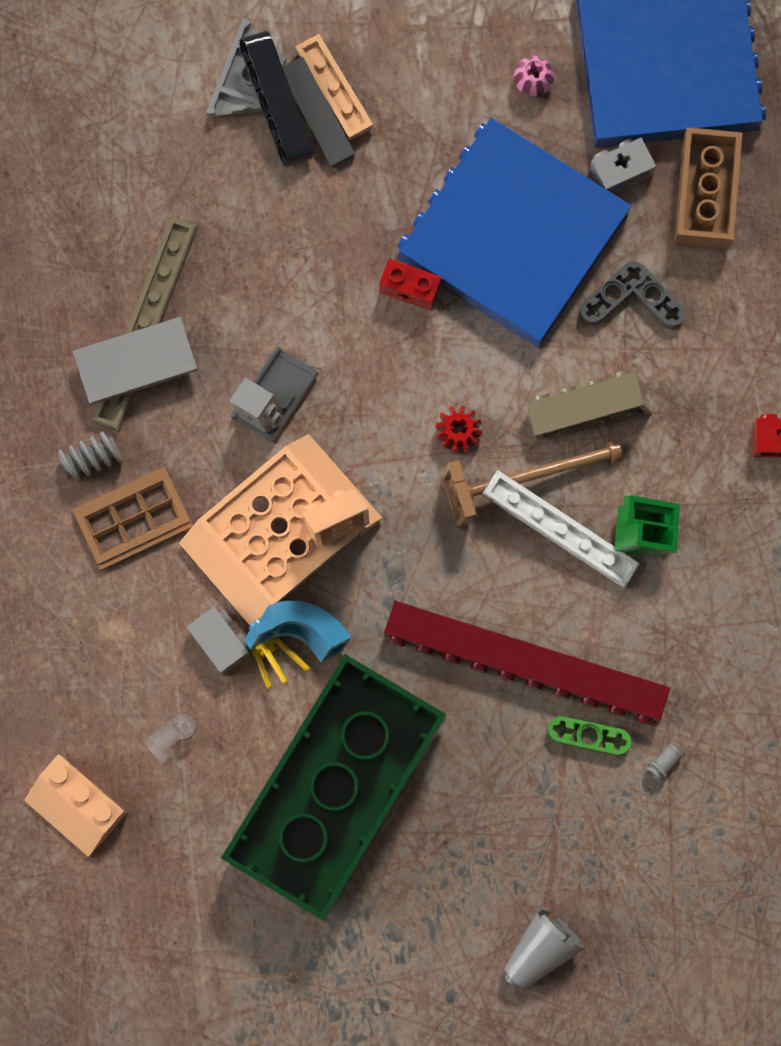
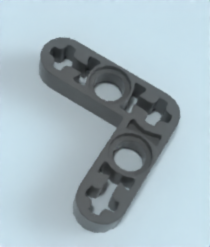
M635 261L625 264L583 302L580 309V318L584 323L591 326L597 325L633 295L667 329L679 327L685 316L682 305L641 263ZM637 270L639 272V280L631 279L626 285L629 289L627 291L623 282L628 278V271L635 272ZM609 287H616L620 290L621 297L617 300H610L606 297L605 291ZM651 288L658 290L660 299L656 302L648 301L645 298L646 290ZM599 296L603 305L598 309V317L595 315L587 316V307L595 308L600 302L597 298ZM665 299L668 301L665 308L670 312L674 310L678 312L676 321L673 318L670 320L666 319L667 311L663 307H661L660 311L656 309L662 305Z

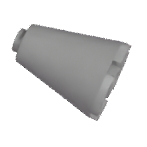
M540 907L504 968L507 973L505 979L516 989L519 987L523 989L528 988L576 956L584 948V945L578 944L581 941L579 937L559 917L553 920L548 917L551 911L545 907Z

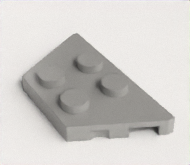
M245 18L242 19L206 111L208 117L263 112L239 47L240 38L258 33ZM276 49L283 67L286 64V58Z

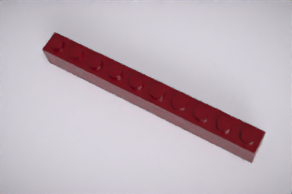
M394 600L384 631V637L389 638L388 643L404 647L406 643L415 646L416 652L432 656L433 652L444 655L443 660L449 663L459 665L460 661L471 664L470 669L481 673H487V670L498 673V678L514 682L515 678L526 681L525 686L531 689L542 691V688L545 687L554 690V696L568 700L570 696L581 699V704L592 708L602 705L608 707V712L613 715L625 717V713L636 716L637 722L652 726L653 722L659 723L661 721L671 687L396 600Z

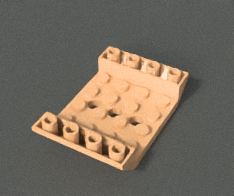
M307 434L285 446L198 519L179 544L244 620L251 625L262 617L269 605L283 600L358 535L362 537L382 520V517L315 440ZM343 488H347L348 491L355 489L368 507L370 524L318 549L302 516V513L306 511L305 507L319 500L324 503L332 499L331 495ZM258 498H265L269 501V507L264 512H256L253 509L254 501ZM283 519L287 522L288 527L284 533L277 534L272 531L271 525L275 520ZM300 540L306 544V551L303 554L294 555L291 553L290 545L294 541Z

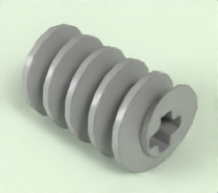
M101 431L99 442L93 436H90V446H87L82 440L79 441L78 451L72 445H69V455H66L61 449L58 450L59 458L69 480L71 475L77 481L81 480V471L87 476H91V466L100 472L102 470L101 462L111 467L112 457L119 463L123 461L112 433L108 437Z

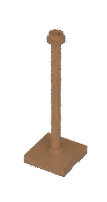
M610 441L606 443V448L507 476L520 484L606 459H610L614 463L622 458V451L618 442L613 443ZM457 460L447 464L441 477L457 528L460 529L469 526L474 519L476 511L472 502L473 497L481 495L489 481L469 486L468 483L466 484L460 461Z

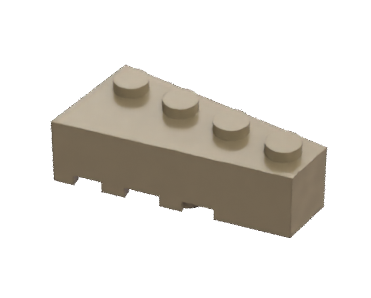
M625 370L614 374L615 378L606 381L603 378L588 381L585 387L578 389L576 386L563 388L560 390V394L549 396V394L538 395L533 398V402L526 403L534 436L539 440L576 432L578 425H582L583 428H594L601 426L604 423V419L608 418L611 421L617 420L619 422L628 420L632 413L641 411L642 416L652 414L644 382L636 372L631 373L630 370Z

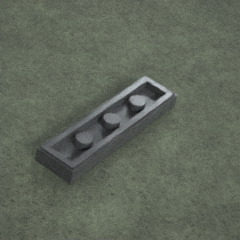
M302 56L283 66L295 103L330 168L354 156L355 152L304 57Z

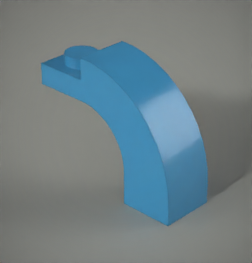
M282 601L269 605L262 617L249 626L250 631L244 642L251 650L278 636L294 637L304 642L322 663L343 652L352 637L344 626L327 611L305 602Z

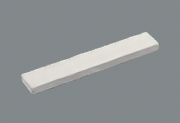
M499 470L494 473L481 494L622 588L627 586L640 564L624 552L615 551L613 545Z

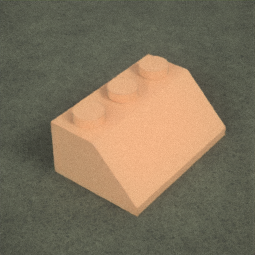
M59 754L40 774L24 800L88 857L96 851L128 814Z

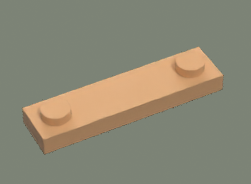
M317 34L295 46L298 56L304 57L348 140L351 141L373 129V123L321 36Z

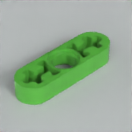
M564 716L554 718L548 726L550 739L559 744L615 756L623 755L631 746L630 735L625 730ZM560 722H563L566 729L574 730V724L579 725L580 727L576 732V742L570 740L573 736L572 734L564 733L562 738L557 737V732L553 730V726L556 727ZM585 728H592L597 732L598 737L595 743L586 744L582 741L581 732ZM602 730L608 732L606 738L614 739L617 734L621 735V740L625 742V746H620L619 750H615L613 743L605 742V748L599 747L603 738Z

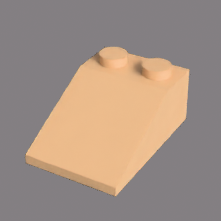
M343 488L331 495L332 499L324 503L321 500L315 501L305 507L306 511L302 513V516L318 549L370 524L368 507L355 489L348 491L347 488Z

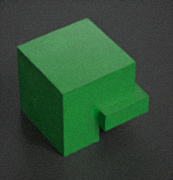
M633 495L624 496V504L618 506L615 551L654 558L676 553L678 547L680 504Z

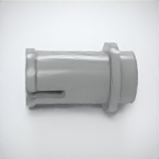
M669 744L654 762L650 761L648 763L649 767L646 770L657 781H660L662 778L666 779V773L683 755L675 746Z

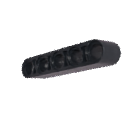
M266 30L240 38L239 47L283 166L289 167L312 159V147L271 35Z

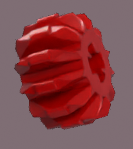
M451 406L449 407L450 416L442 412L440 419L443 422L435 424V429L441 431L436 434V439L445 440L442 444L443 449L453 445V454H457L458 447L462 446L464 453H468V443L477 447L478 441L475 437H482L483 431L477 429L482 425L481 419L473 420L476 415L474 410L466 415L465 406L460 407V413H456L455 408ZM461 425L464 426V434L462 432L454 433V426L457 428Z

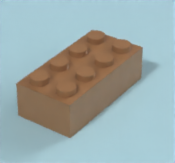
M686 128L682 144L674 244L730 249L735 231L742 133Z

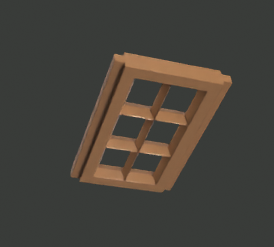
M165 466L72 509L100 571L193 527ZM163 485L169 499L148 508L141 494ZM136 497L142 511L121 521L115 507ZM172 504L177 518L156 527L150 513ZM109 510L115 524L94 533L88 519ZM145 516L151 530L129 539L124 525ZM118 529L124 543L103 552L97 538Z

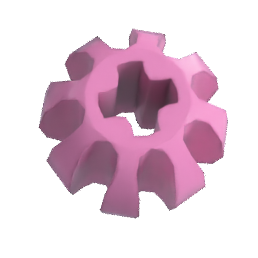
M532 55L531 60L522 59L518 63L519 68L514 70V81L518 82L516 87L521 93L529 91V97H537V92H541L544 95L551 89L550 84H553L555 79V73L551 70V63L547 59L540 61V56Z

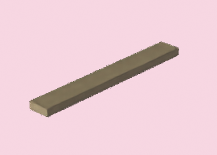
M170 217L125 334L161 323L197 231V225ZM134 392L98 403L91 421L119 432Z

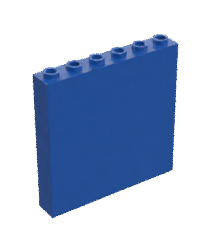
M576 0L595 148L618 146L628 139L635 141L642 138L644 143L683 139L687 127L730 132L759 131L762 122L766 120V109L764 104H760L759 95L762 94L761 78L756 77L755 69L758 68L759 61L757 52H753L752 43L755 42L754 27L749 26L748 17H751L750 0Z
M491 117L487 124L482 123L478 127L474 135L476 140L472 146H465L459 156L461 161L456 169L453 167L449 169L443 180L446 182L443 188L434 191L428 201L430 206L425 213L421 211L413 223V226H415L414 230L410 235L405 234L400 240L397 247L400 249L399 259L409 266L441 276L442 287L539 348L629 215L631 205Z

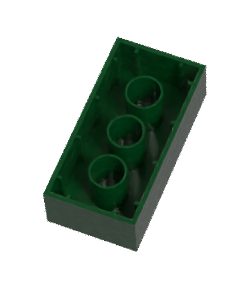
M344 654L227 846L221 859L326 922L444 725L447 714L347 654Z

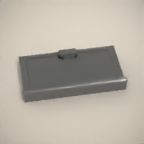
M276 346L253 382L275 396L283 410L280 423L276 428H271L268 434L240 418L235 409L230 417L273 443L319 373L283 352L279 346Z

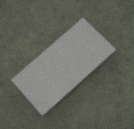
M181 317L73 351L90 405L198 371Z

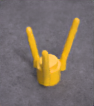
M279 636L250 650L255 657L261 676L268 689L272 685L262 660L264 657H267L282 683H287L283 671L272 655L277 649L275 644L305 671L310 669Z

